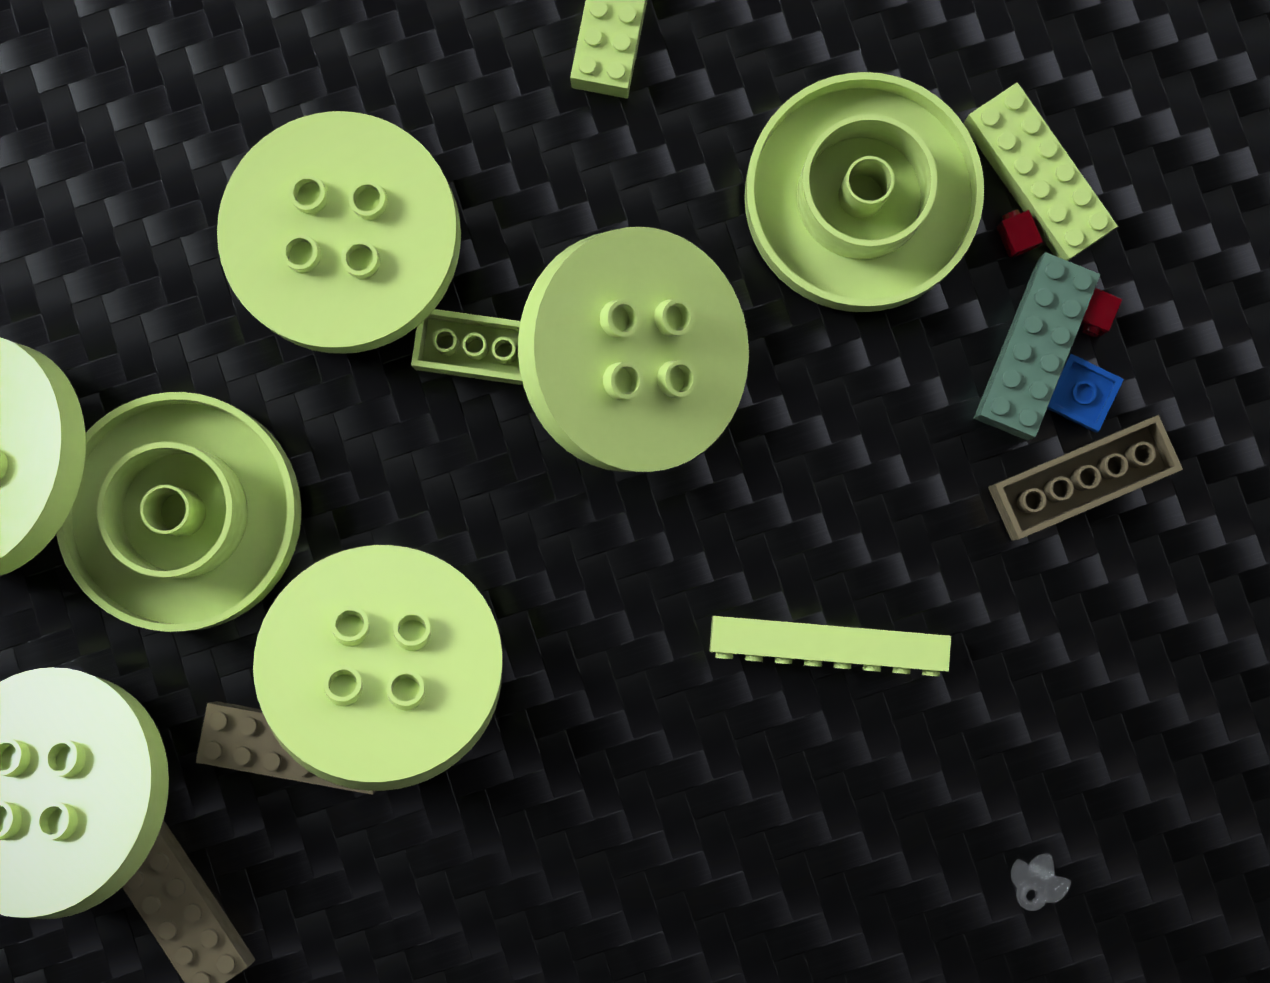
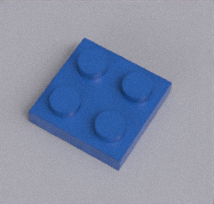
M1069 354L1047 409L1095 433L1099 432L1124 379L1082 358Z

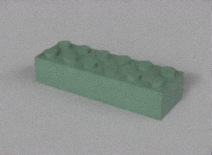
M1047 252L1037 259L973 419L1027 441L1036 437L1101 274Z

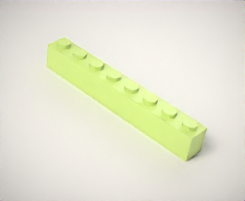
M712 616L709 651L716 652L715 658L733 659V654H745V660L763 662V656L775 657L774 663L792 664V659H804V665L822 667V661L834 662L833 668L851 669L852 664H863V670L881 672V666L893 667L892 673L910 674L912 668L922 669V675L940 677V671L949 672L951 636Z

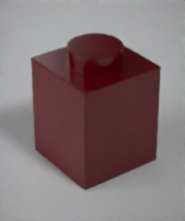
M1019 209L1011 211L1002 216L1003 221L996 227L1009 259L1033 250L1043 242L1030 210L1020 213Z
M1095 288L1080 325L1082 327L1081 331L1093 337L1102 336L1109 332L1122 299Z

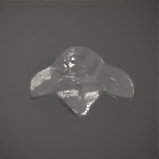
M1046 853L1035 857L1029 865L1017 859L1012 867L1011 879L1018 888L1016 893L1017 901L1026 910L1036 911L1041 909L1046 902H1058L1065 896L1070 887V880L1054 876V863L1050 854ZM1029 890H1034L1036 893L1033 900H1028L1026 897Z

